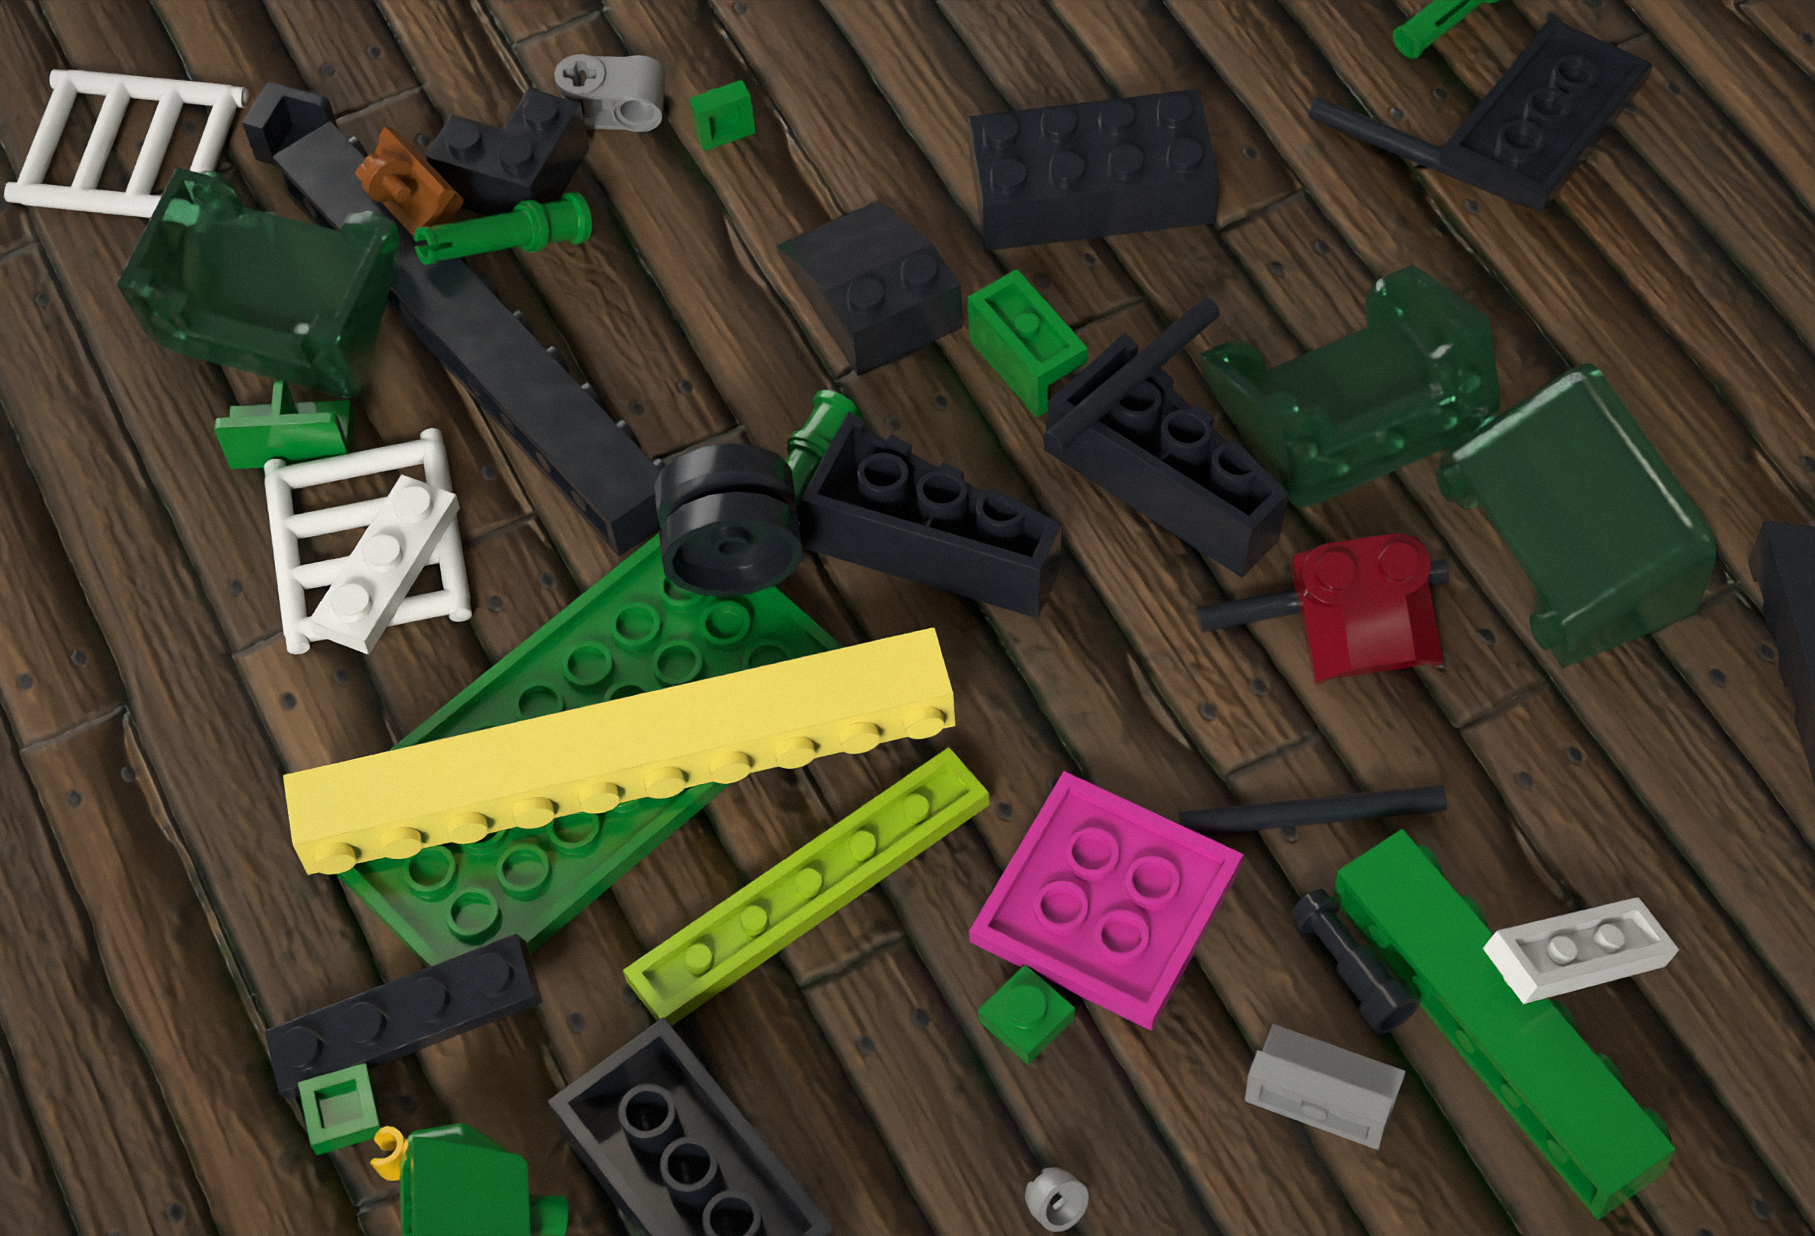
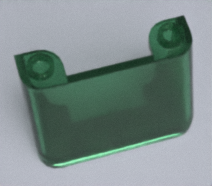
M176 167L116 283L144 332L158 345L178 354L276 380H286L288 383L337 396L357 397L370 372L401 246V238L394 221L378 212L366 210L362 213L349 214L345 218L340 232L245 208L234 192L233 184L223 175L210 170H203L199 173Z
M1412 264L1381 278L1369 290L1365 301L1367 328L1268 370H1266L1261 352L1250 343L1241 340L1223 343L1200 353L1209 389L1257 462L1289 492L1288 501L1295 506L1308 507L1478 435L1490 426L1500 409V391L1489 317Z
M1586 363L1561 373L1443 452L1439 468L1436 469L1435 473L1437 485L1442 496L1449 503L1456 502L1463 510H1469L1481 505L1537 591L1534 613L1529 617L1530 629L1538 645L1544 650L1550 649L1562 669L1698 612L1716 562V547L1712 533L1704 518L1605 376L1595 365Z

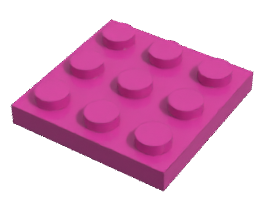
M1063 771L969 930L970 943L1021 968L1026 965L1038 976L1152 1031L1242 867L1244 854Z

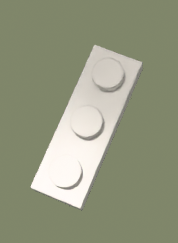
M401 475L310 618L309 622L314 634L369 655L460 509L456 494Z
M1639 897L1498 930L1483 948L1502 974L1505 982L1514 990L1523 1004L1665 967L1679 951L1678 947Z

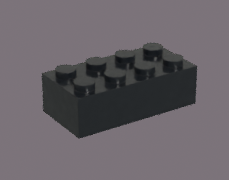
M1199 89L968 116L970 164L985 251L1216 223L1219 177Z
M664 1017L548 1100L561 1134L640 1236H836L834 1227Z

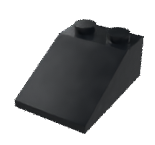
M880 200L777 245V253L857 376L963 328L961 284L934 245Z

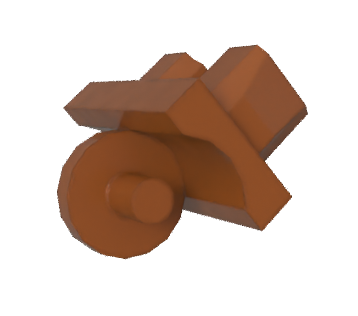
M386 126L383 128L379 135V144L376 151L368 155L355 172V175L362 181L364 192L372 200L382 202L413 236L417 227L434 226V224L451 223L463 205V198L396 129Z

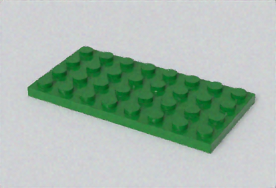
M658 533L389 751L844 647L775 586L752 594L730 597L699 595L677 587L664 574ZM709 782L684 788L677 795L668 798L644 797L619 803L615 808L603 813L579 812L553 818L551 822L538 828L525 829L514 827L488 833L483 839L473 843L458 844L449 842L427 847L408 858L390 859L384 857L355 864L350 870L336 875L426 968L516 933L526 940L529 954L531 955L731 783Z

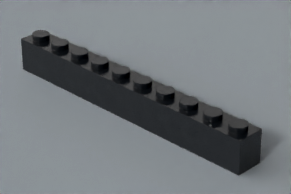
M329 121L273 156L285 193L619 557L661 528L657 515L654 485L666 464L659 458L651 461L641 451L640 442L630 426L622 419L614 422L605 413L604 404L594 388L587 382L579 385L570 376L568 365L559 351L552 345L544 348L535 339L534 330L524 314L517 308L509 311L501 303L500 294L493 282L484 273L476 276L468 268L465 256L437 261L429 265L421 263L415 251V246L427 245V240L414 241V236L382 202L372 200L364 192L362 181L355 175L358 167L368 156L367 151L355 136L346 138Z

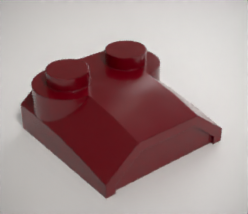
M1394 533L1320 545L1292 557L1290 567L1315 685L1323 684L1330 679L1421 665L1441 666L1443 659L1428 583L1431 563L1425 547L1419 541V537Z

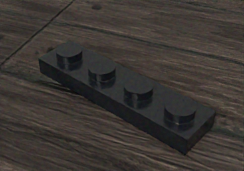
M516 933L267 1029L264 1032L279 1094L291 1100L300 1096L298 1082L366 1063L369 1069L375 1068L541 1004L543 1000L526 940Z

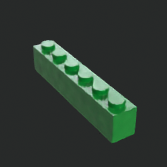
M1401 829L1337 871L1333 897L1340 903V911L1393 975L1404 978L1421 1000L1420 1007L1597 1221L1664 1174L1676 1151L1675 1146L1671 1143L1672 1137L1666 1124L1653 1110L1646 1107L1642 1109L1624 1088V1080L1618 1068L1606 1055L1602 1053L1595 1054L1577 1033L1578 1029L1574 1018L1561 1002L1556 999L1549 1000L1544 998L1525 1004L1522 1003L1483 949L1493 934L1487 928V920L1482 910L1469 896L1462 895L1460 897L1444 878L1443 868L1439 860L1428 847L1422 844L1417 846L1406 832Z

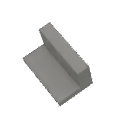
M1272 1024L1262 1051H1257L1248 1074L1245 1102L1379 1150L1405 1071Z

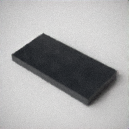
M1551 18L1444 145L1439 163L1543 213L1649 79L1653 64Z

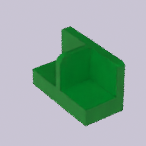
M1016 269L967 297L969 339L1026 407L1038 418L1048 412V385L1088 362V348L1019 270Z
M275 380L272 404L231 406L229 417L217 418L215 420L214 432L231 469L264 468V464L271 459H281L286 462L287 466L352 453L355 413L350 400L295 403L286 380Z

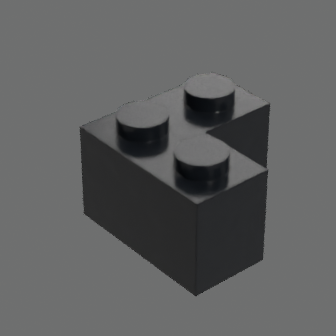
M528 88L504 129L452 114L427 153L426 159L463 198L461 208L492 216L513 212L515 206L521 201L533 199L539 204L559 201L590 149L581 104Z

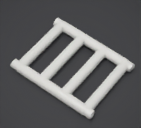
M53 69L50 74V85L54 89L18 181L6 184L4 198L7 202L21 203L29 206L185 222L194 221L197 187L210 185L237 107L245 108L247 106L249 91L245 87H234L226 84L71 69ZM77 93L106 95L72 186L42 184ZM130 98L159 101L126 192L97 190L96 187ZM183 103L213 106L180 198L150 195Z
M429 428L424 430L420 434V440L287 466L286 462L281 459H271L264 464L265 489L283 633L289 653H305L310 649L309 642L326 639L314 634L309 622L311 617H307L304 590L332 585L350 557L346 556L300 565L297 539L368 526L387 498H377L294 515L291 490L424 464L426 483L453 493L446 447L443 442L442 432L439 429ZM457 514L424 565L440 564L444 590L404 598L387 627L448 614L449 618L456 622L465 621L472 616L471 597Z

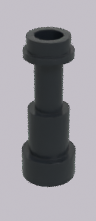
M1324 889L1310 892L1292 910V915L1298 921L1297 927L1304 934L1315 932L1338 961L1337 973L1361 1002L1359 1012L1375 1033L1381 1035L1396 1029L1417 1011L1421 1000L1404 978H1394L1368 945L1360 946L1336 916L1340 903L1335 897H1330Z

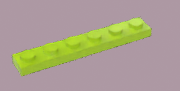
M948 747L623 970L626 982L656 1021L664 1017L670 1026L674 1025L990 805L989 792Z

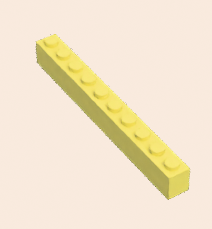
M935 627L283 775L292 843L308 875L319 872L323 874H338L350 870L355 864L384 857L390 859L408 858L427 847L449 842L458 844L473 843L483 839L488 833L514 827L525 829L538 828L548 824L553 818L579 812L603 813L615 808L619 803L644 797L668 798L677 795L684 788L709 782L733 783L742 780L749 773L775 767L786 769L798 768L810 763L814 758L835 753H863L873 749L879 743L900 738H928L936 735L944 728L955 726L954 696Z

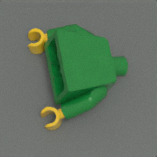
M467 1123L415 1130L411 1132L408 1139L394 1127L386 1126L380 1128L376 1133L374 1141L382 1150H395L387 1158L372 1159L370 1164L385 1180H400L401 1236H565L568 1223L566 1197L564 1195H529L526 1158L520 1154L507 1152L503 1145Z

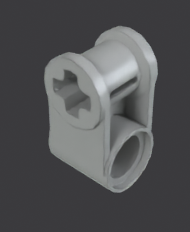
M578 54L563 59L557 65L554 72L556 87L563 94L562 98L580 103L581 99L583 100L585 113L583 118L586 130L615 129L646 132L655 129L661 123L666 71L659 61L642 55L608 57ZM581 70L586 72L584 86L582 85Z

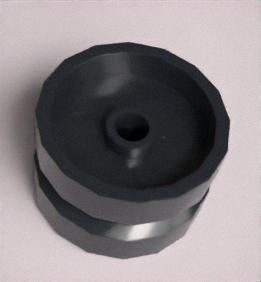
M733 443L702 447L681 455L661 470L654 485L657 515L661 527L659 532L661 559L665 576L677 587L699 595L730 597L752 594L775 586L795 572L803 558L798 515L795 513L797 506L792 468L779 454L752 445Z

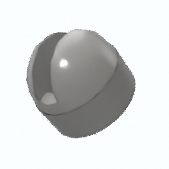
M1059 1167L1045 1168L1040 1171L1041 1175L1034 1182L1029 1181L1027 1184L1025 1200L1033 1217L1047 1230L1053 1232L1063 1231L1072 1227L1083 1216L1088 1205L1089 1194L1087 1188L1070 1172ZM1058 1193L1062 1198L1052 1206L1049 1202Z

